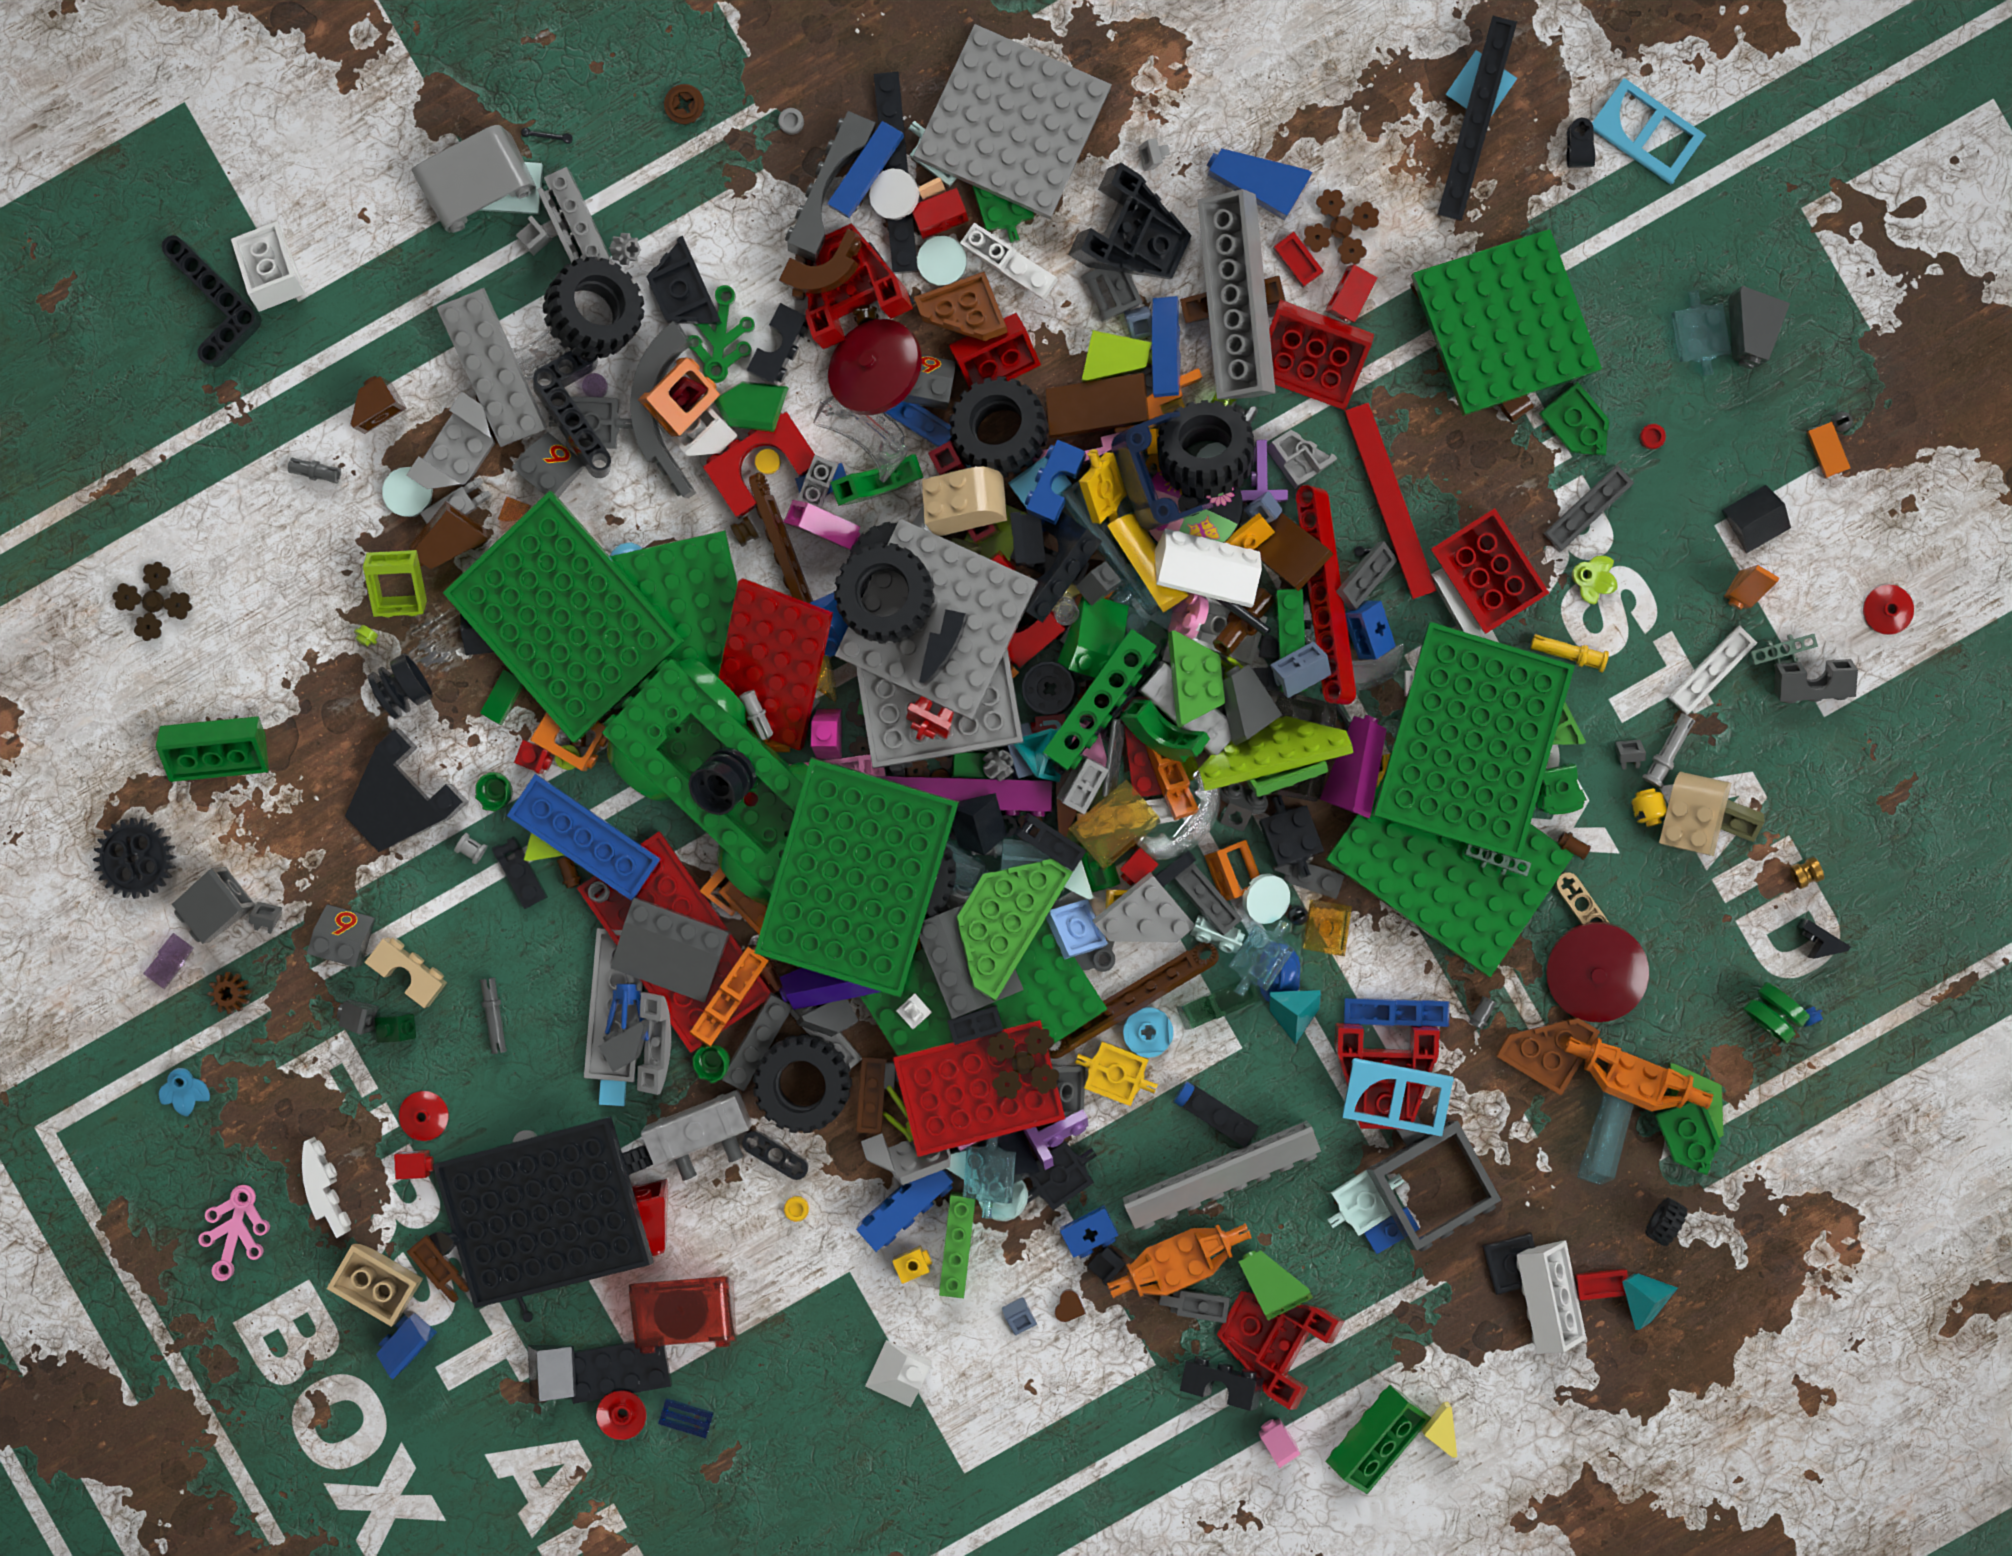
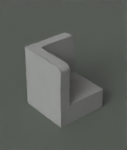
M531 215L528 218L530 223L516 236L534 256L552 238Z

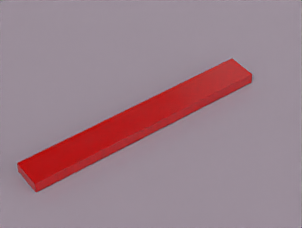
M1369 402L1344 411L1411 599L1413 600L1436 592L1434 581Z

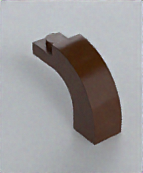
M847 229L835 255L823 265L808 266L789 258L779 281L792 289L810 294L825 293L838 288L848 281L859 266L851 258L853 255L856 256L861 248V237Z

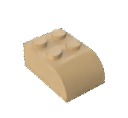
M972 467L922 479L924 521L929 530L935 535L943 536L1007 520L1003 475L995 469Z
M1679 772L1672 788L1659 843L1714 856L1732 783Z
M353 1244L327 1289L392 1327L399 1321L423 1278L372 1248L361 1244Z

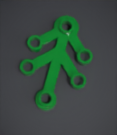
M722 285L715 291V299L719 303L718 315L722 322L716 326V333L709 324H693L700 328L713 345L712 357L702 346L703 342L699 336L691 335L688 337L690 341L693 339L699 340L697 347L690 346L689 348L695 351L705 364L703 368L704 376L710 378L714 383L724 381L728 375V367L741 357L746 358L752 353L750 344L742 341L737 344L736 350L723 358L724 348L744 333H750L755 329L753 319L743 317L736 327L726 333L729 307L736 299L734 290L728 285ZM724 293L730 294L728 301L722 300L721 297ZM747 320L752 322V326L749 329L743 328V323ZM743 345L748 346V352L745 354L740 353V347ZM714 367L720 368L721 371L718 375L712 374Z

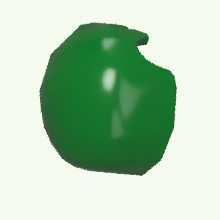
M489 772L481 776L476 783L475 799L480 802L483 810L495 812L507 806L512 799L513 788L510 781L503 774Z
M704 1044L696 1050L693 1056V1068L698 1077L710 1081V1083L721 1080L729 1070L730 1057L728 1052L719 1045L712 1044L711 1047H708Z

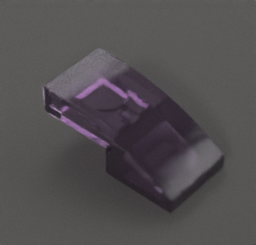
M173 933L157 952L158 956L143 974L165 990L181 969L194 947Z

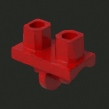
M921 696L915 704L910 703L907 708L908 714L906 719L913 722L910 728L918 732L916 735V740L922 741L925 736L934 739L935 735L947 739L951 730L953 711L941 708L936 716L929 712L933 703Z

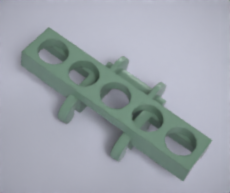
M1789 634L1787 635L1789 641L1773 645L1771 640H1768L1766 642L1768 647L1750 652L1753 665L1770 660H1775L1774 667L1776 664L1796 663L1798 658H1795L1794 653L1818 647L1815 634L1796 639ZM1811 638L1813 645L1805 646L1804 640ZM1799 641L1801 648L1796 649L1795 642ZM1783 644L1789 647V651L1786 654L1780 651V647ZM1763 652L1765 655L1764 659L1757 660L1756 653ZM1790 656V659L1780 662V657Z
M1471 845L1467 846L1464 855L1483 861L1480 864L1482 868L1486 866L1487 862L1503 868L1500 871L1502 875H1505L1508 870L1526 877L1531 866L1530 862L1501 855L1503 860L1498 864L1494 861V856L1498 853L1478 848L1479 853L1475 855L1470 852V848L1475 847ZM1510 860L1514 861V866L1512 868L1508 866ZM1518 864L1525 865L1526 870L1524 872L1518 870Z

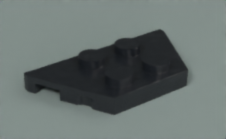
M682 235L676 240L677 243L670 252H666L660 259V263L646 276L667 323L674 321L678 324L719 325L722 322Z

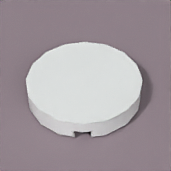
M888 169L881 172L870 187V202L879 215L886 219L899 220L914 211L919 200V189L912 175L901 169Z

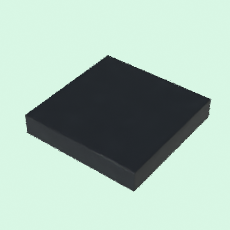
M1532 1233L1482 1245L1495 1294L1498 1295L1522 1288L1521 1274L1517 1268V1254L1529 1248H1536Z

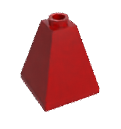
M667 1179L632 1187L652 1256L664 1253L667 1243Z

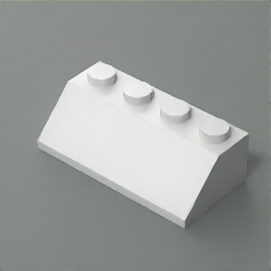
M1166 528L1155 548L1156 585L1252 608L1254 605L1262 570L1260 552Z
M1559 1241L1537 1246L1517 1254V1268L1521 1274L1522 1292L1526 1298L1527 1317L1531 1322L1532 1341L1536 1346L1537 1354L1564 1353L1584 1341L1586 1334L1567 1242Z

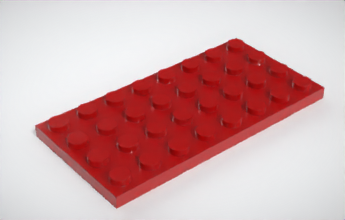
M661 831L640 844L661 858V860L636 897L729 931L709 900L700 892V887ZM594 876L577 889L617 946L620 935H616L613 930L623 929L632 901L608 884L606 885L610 890L609 898L601 903L593 901L588 895L590 885L594 882H603ZM605 889L595 897L598 898L600 895H602L605 892ZM732 934L729 936L705 1003L641 980L649 993L665 997L670 1014V1024L690 1053L704 1044L690 1035V1031L744 953ZM760 975L723 1030L766 1001L771 991Z

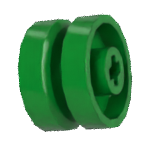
M1765 982L1758 990V994L1767 1006L1758 1000L1751 999L1743 1010L1764 1031L1788 1045L1796 1034L1792 1026L1786 1021L1794 1026L1803 1027L1810 1019V1015L1784 992L1769 982Z

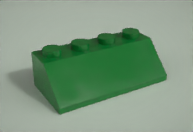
M259 716L159 727L155 747L169 782L268 773L269 771L266 735Z
M1389 1385L1379 1394L1374 1404L1363 1413L1359 1422L1347 1432L1343 1441L1331 1451L1330 1456L1325 1462L1344 1481L1368 1494L1431 1417L1402 1392Z

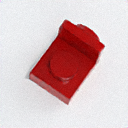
M522 740L514 763L533 770L538 774H543L544 770H549L553 757L550 756L551 752L541 746Z

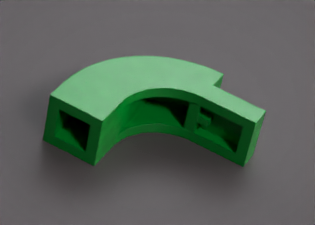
M912 454L885 466L866 472L852 473L830 483L838 506H843L891 493L908 486L910 483L923 479L924 476L916 454Z
M1133 699L1120 716L1128 729L1142 743L1158 754L1174 761L1185 762L1189 756L1197 757L1210 740V737L1204 731L1184 730L1171 724L1159 713L1151 700Z

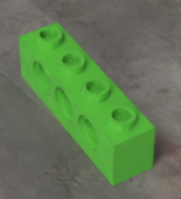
M951 1191L939 1296L964 1299L976 1194Z

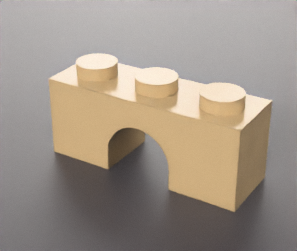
M389 937L383 938L365 963L384 978L390 976L397 967L407 969L411 975V984L405 991V994L423 1008L429 1007L447 984L442 979L444 975L433 967L429 969L423 964L424 959L416 953L412 952L410 954L404 950L403 947L405 945L394 937L391 939Z

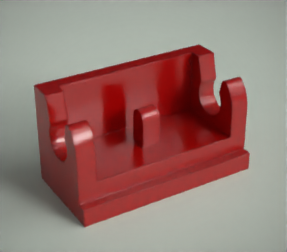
M957 188L919 202L912 212L922 239L969 221Z
M1355 264L1347 266L1325 311L1345 322L1350 321L1354 323L1378 277Z

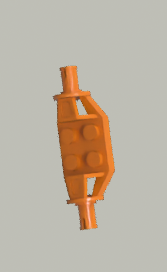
M1569 1037L1564 1052L1585 1059L1584 1070L1590 1071L1601 1089L1612 1096L1649 1111L1671 1107L1680 1109L1686 1101L1708 1109L1712 1103L1713 1094L1693 1087L1692 1075L1684 1076L1670 1068L1665 1069L1621 1051V1048L1602 1043L1601 1038H1596L1591 1045L1576 1040L1573 1037ZM1597 1057L1609 1063L1607 1072L1595 1062ZM1667 1088L1679 1091L1677 1096H1664Z
M1244 1223L1227 1232L1222 1231L1219 1225H1216L1215 1228H1192L1146 1248L1131 1265L1130 1263L1126 1264L1129 1271L1126 1276L1107 1283L1109 1290H1112L1110 1291L1112 1297L1115 1298L1132 1289L1134 1291L1137 1290L1140 1297L1144 1296L1143 1294L1168 1296L1213 1276L1227 1258L1233 1257L1230 1250L1232 1249L1231 1246L1252 1238L1247 1230V1225ZM1224 1249L1222 1253L1211 1260L1210 1257ZM1154 1281L1157 1282V1284L1140 1287V1285Z

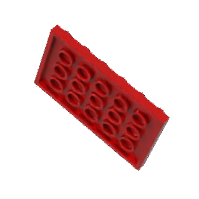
M742 578L737 584L718 678L739 699L741 694L754 690L762 709L766 710L765 716L773 732V735L768 739L800 751L804 747L833 612ZM748 720L747 725L756 733L751 720Z
M1041 1020L1004 1029V1031L1000 1032H1006L1009 1039L1015 1040L1013 1048L1015 1049V1054L1021 1051L1028 1052V1044L1024 1040L1026 1036H1029V1030L1032 1027H1039L1042 1030L1043 1027ZM1000 1032L954 1045L953 1042L893 1058L918 1157L1065 1120L1058 1086L1055 1089H1050L1046 1094H1041L1038 1091V1087L1031 1085V1081L1034 1079L1031 1072L1027 1074L1018 1073V1081L1021 1082L1022 1088L1017 1090V1096L1014 1099H1008L1006 1096L999 1097L997 1090L992 1085L993 1080L999 1077L1001 1071H1006L1007 1073L1015 1071L1012 1067L1013 1057L1010 1059L1005 1058L1000 1062L996 1057H991L987 1053V1049L990 1046L989 1039L993 1036L996 1037ZM1037 1039L1038 1044L1041 1043V1039ZM1001 1044L999 1048L1004 1049V1045ZM1049 1051L1045 1055H1041L1039 1052L1032 1055L1035 1061L1034 1068H1041L1044 1064H1048L1050 1069H1053ZM1043 1076V1081L1047 1080L1046 1076ZM1006 1082L1005 1086L1009 1087L1010 1083Z

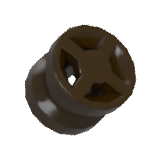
M748 516L744 517L739 524L733 523L730 525L741 547L746 546L747 542L751 539L756 540L760 538Z

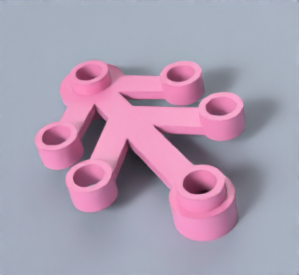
M248 1185L235 1187L231 1192L230 1200L218 1207H211L205 1212V1219L210 1223H214L221 1219L222 1214L234 1209L232 1219L211 1231L201 1233L198 1238L201 1246L208 1247L214 1244L217 1238L228 1233L222 1258L212 1267V1275L218 1281H225L234 1274V1265L231 1262L238 1236L247 1249L246 1254L248 1258L256 1260L264 1252L263 1247L255 1243L243 1222L244 1213L246 1212L253 1223V1231L256 1235L262 1236L270 1229L269 1222L262 1219L254 1206L256 1194ZM241 1193H245L247 1195V1201H242L240 1199ZM211 1210L217 1213L216 1219L210 1217ZM259 1223L265 1226L264 1232L258 1230ZM204 1235L210 1236V1243L204 1241ZM253 1247L258 1249V1256L252 1254L251 1249ZM222 1265H226L228 1267L227 1274L221 1271Z

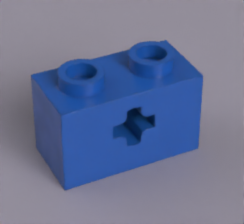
M1363 601L1356 610L1345 612L1347 626L1358 659L1376 660L1396 647L1381 601Z
M1105 1205L1060 1227V1232L1073 1258L1077 1256L1080 1259L1094 1252L1093 1248L1099 1245L1106 1247L1115 1242V1237L1118 1236V1231ZM1090 1228L1091 1231L1096 1230L1093 1239H1091L1089 1236L1084 1237L1086 1235V1229Z

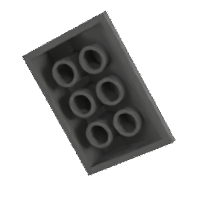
M636 897L633 898L611 969L705 1003L731 932Z
M963 905L924 920L919 936L952 1019L995 1002L972 987L956 917ZM1014 969L996 1001L1024 990L1016 969Z

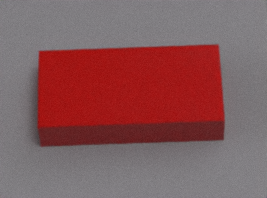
M1292 232L1273 247L1303 288L1324 272L1295 232Z
M1626 1269L1575 1274L1577 1295L1580 1301L1626 1296L1622 1282L1628 1278Z

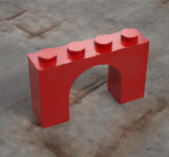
M787 411L783 414L780 413L774 432L751 429L747 433L749 435L742 441L739 439L733 441L727 446L728 450L721 455L719 453L712 455L706 460L707 464L703 466L738 519L757 506L755 498L742 478L743 461L752 450L762 446L775 447L786 455L800 477L808 473L815 453Z
M1000 550L989 558L1016 571L1013 564ZM1053 610L1043 623L1034 618L1027 625L1016 628L1007 647L1012 665L1016 664L1021 668L1065 630L1066 624Z

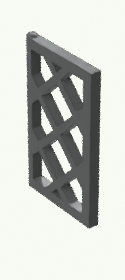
M1120 717L1112 719L1106 768L1109 771L1104 778L1102 796H1107L1117 791L1125 723Z

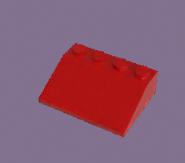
M1280 299L1269 327L1275 385L1346 410L1371 348L1374 334Z
M1495 508L1430 549L1484 634H1487L1549 594L1544 583Z

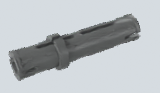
M496 977L489 978L490 988L487 987L486 978L479 980L483 995L481 1005L482 1008L485 1007L491 1054L498 1053L497 1043H499L500 1053L507 1051L499 1008L501 999H498Z

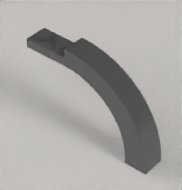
M672 321L653 339L638 364L631 389L630 413L635 438L645 459L651 463L658 460L657 466L664 476L668 474L673 482L670 484L676 495H682V497L689 499L696 494V491L664 444L657 420L638 401L644 393L650 392L664 378L676 358L693 345L681 326Z

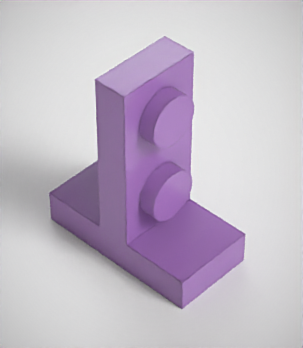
M1256 440L1254 446L1255 471H1251V487L1256 486V490H1240L1243 503H1251L1268 491L1277 502H1286L1288 500V490H1268L1267 440Z
M1082 1109L1068 1116L1065 1120H1061L1039 1132L1036 1127L1023 1130L1044 1170L1054 1166L1053 1157L1047 1147H1056L1066 1137L1070 1135L1077 1136L1083 1133L1086 1127L1089 1126L1088 1117Z

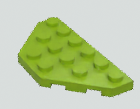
M1282 716L1248 740L1236 746L1231 740L1218 755H1211L1198 770L1204 790L1208 791L1352 754L1353 747L1345 730L1289 716Z

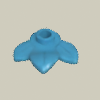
M177 1068L171 1071L167 1083L161 1086L159 1099L161 1104L172 1103L174 1109L179 1114L189 1116L194 1108L195 1101H209L210 1093L202 1080L193 1078L187 1069ZM176 1079H182L184 1084L177 1083Z

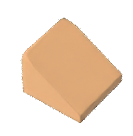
M939 177L918 187L922 201L946 192L943 182Z

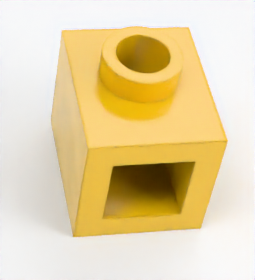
M921 1245L894 1256L892 1259L902 1284L929 1273L931 1269L930 1264H933L928 1250L923 1251Z

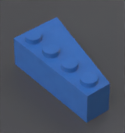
M946 1169L901 1185L859 1222L856 1230L873 1250L877 1252L883 1246H888L901 1229L906 1230L915 1222L914 1217L920 1212L924 1214L934 1205L932 1201L938 1195L941 1197L945 1196L953 1188L950 1184L954 1178Z

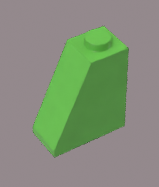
M1251 1251L1242 1257L1243 1260L1239 1261L1267 1320L1313 1298L1309 1289L1262 1251L1257 1253L1256 1251Z

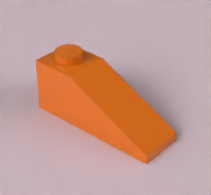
M1759 565L1740 570L1724 597L1729 599L1728 603L1739 610L1752 608L1780 578Z

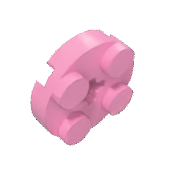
M1187 592L1189 595L1187 598L1171 607L1173 613L1168 632L1172 630L1193 639L1199 633V631H1196L1199 623L1204 625L1209 604L1207 598Z

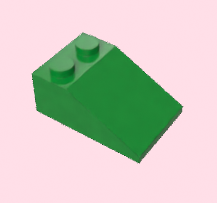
M1082 595L1058 663L1068 670L1096 678L1124 640L1129 606L1106 598L1091 606ZM1114 676L1110 677L1109 682H1113Z

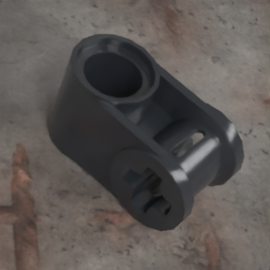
M1577 118L1567 129L1566 161L1568 168L1595 166L1594 128L1592 122L1587 118ZM1578 126H1580L1581 130H1585L1582 136H1580L1579 132H1575Z

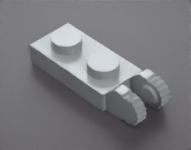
M477 478L464 487L458 488L420 514L425 522L428 523L446 501L465 515H468L477 509L478 505L489 499L491 493L484 491L473 500L468 493L479 488L483 483L481 478Z

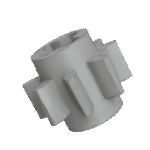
M621 233L620 237L613 236V241L609 247L613 255L612 260H619L622 265H629L630 261H637L641 251L637 242L638 238L631 237L630 233Z
M995 748L983 757V760L986 762L983 765V771L990 779L998 778L999 781H1002L1014 771L1011 768L1013 758L1004 750L998 751Z

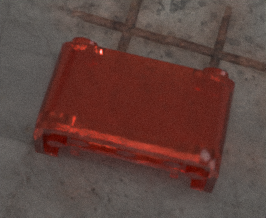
M709 1277L629 1284L635 1349H640V1353H655V1348L665 1345L710 1342L715 1343L716 1348L730 1347V1342H737L734 1281L731 1278Z

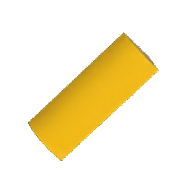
M1135 514L1122 516L1107 525L1163 613L1189 596L1185 591L1156 585V544L1147 530L1139 525Z

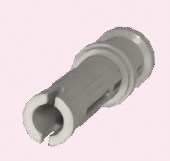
M1680 714L1659 754L1653 756V763L1647 774H1643V780L1658 788L1664 786L1662 782L1668 771L1674 768L1673 760L1695 720L1685 714Z

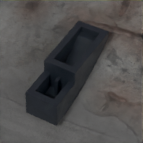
M945 609L940 634L930 632L919 680L921 685L927 686L950 660L964 632L968 618L966 613Z

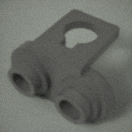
M1240 783L1223 786L1219 791L1220 798L1228 804L1221 823L1239 831H1244L1252 813L1262 814L1268 807V800L1265 795L1257 797L1253 790L1241 786ZM1238 811L1241 813L1240 816L1243 820L1241 822H1234L1229 818V815L1235 814Z

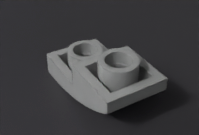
M814 455L797 500L812 504L821 509L838 464Z

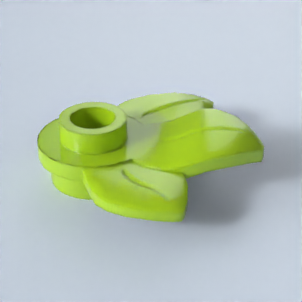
M1595 556L1589 562H1580L1574 567L1572 579L1579 586L1580 596L1584 601L1595 605L1599 599V593L1611 594L1618 589L1616 578L1609 572L1614 564V560L1610 557ZM1585 570H1586L1587 573H1588V576H1587L1586 579L1583 577V572H1584Z

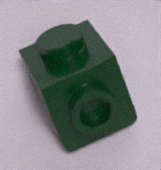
M414 1014L375 1018L377 1043L401 1042L416 1038Z

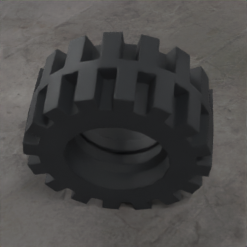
M1669 1197L1662 1200V1203L1657 1206L1653 1216L1649 1219L1650 1222L1647 1224L1645 1231L1646 1236L1662 1246H1668L1674 1237H1677L1679 1230L1682 1229L1688 1209Z

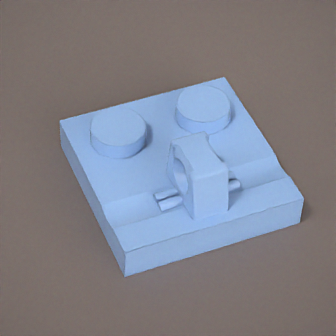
M1088 899L1052 909L1046 916L1064 960L1103 948L1108 944L1104 934L1092 921L1096 916Z

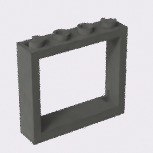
M1449 1120L1445 1123L1442 1136L1426 1134L1409 1146L1403 1147L1366 1169L1409 1249L1419 1250L1420 1252L1430 1248L1433 1245L1432 1241L1437 1238L1444 1239L1454 1233L1453 1229L1459 1225L1462 1227L1469 1225L1475 1221L1474 1216L1479 1213L1486 1214L1496 1208L1495 1204L1501 1201L1500 1196L1457 1120ZM1453 1135L1487 1197L1418 1238L1384 1175Z

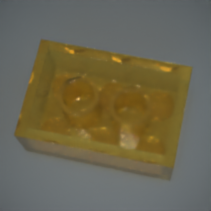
M1126 779L1075 822L1069 830L1104 871L1160 823V818Z

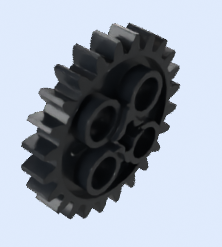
M131 818L129 823L126 819L120 820V826L117 823L111 824L113 832L104 830L103 833L107 838H98L97 841L102 847L94 848L95 852L100 853L99 857L93 858V861L100 862V866L96 867L94 871H102L103 873L99 877V881L108 880L105 888L108 889L114 886L113 894L116 895L123 891V898H129L132 894L133 899H138L140 893L143 897H149V890L152 893H158L157 885L161 887L166 886L163 878H172V875L167 872L168 869L176 868L175 865L170 863V860L177 858V856L171 855L169 852L175 846L167 845L171 836L162 837L165 829L159 828L155 830V822H151L147 826V819H141L139 824L137 818ZM142 836L147 839L148 843L145 849L139 846V839ZM119 843L124 849L120 857L115 852V848ZM138 855V859L132 862L131 858ZM149 860L155 865L152 873H149L146 869V864ZM125 867L131 872L129 880H125L122 876Z

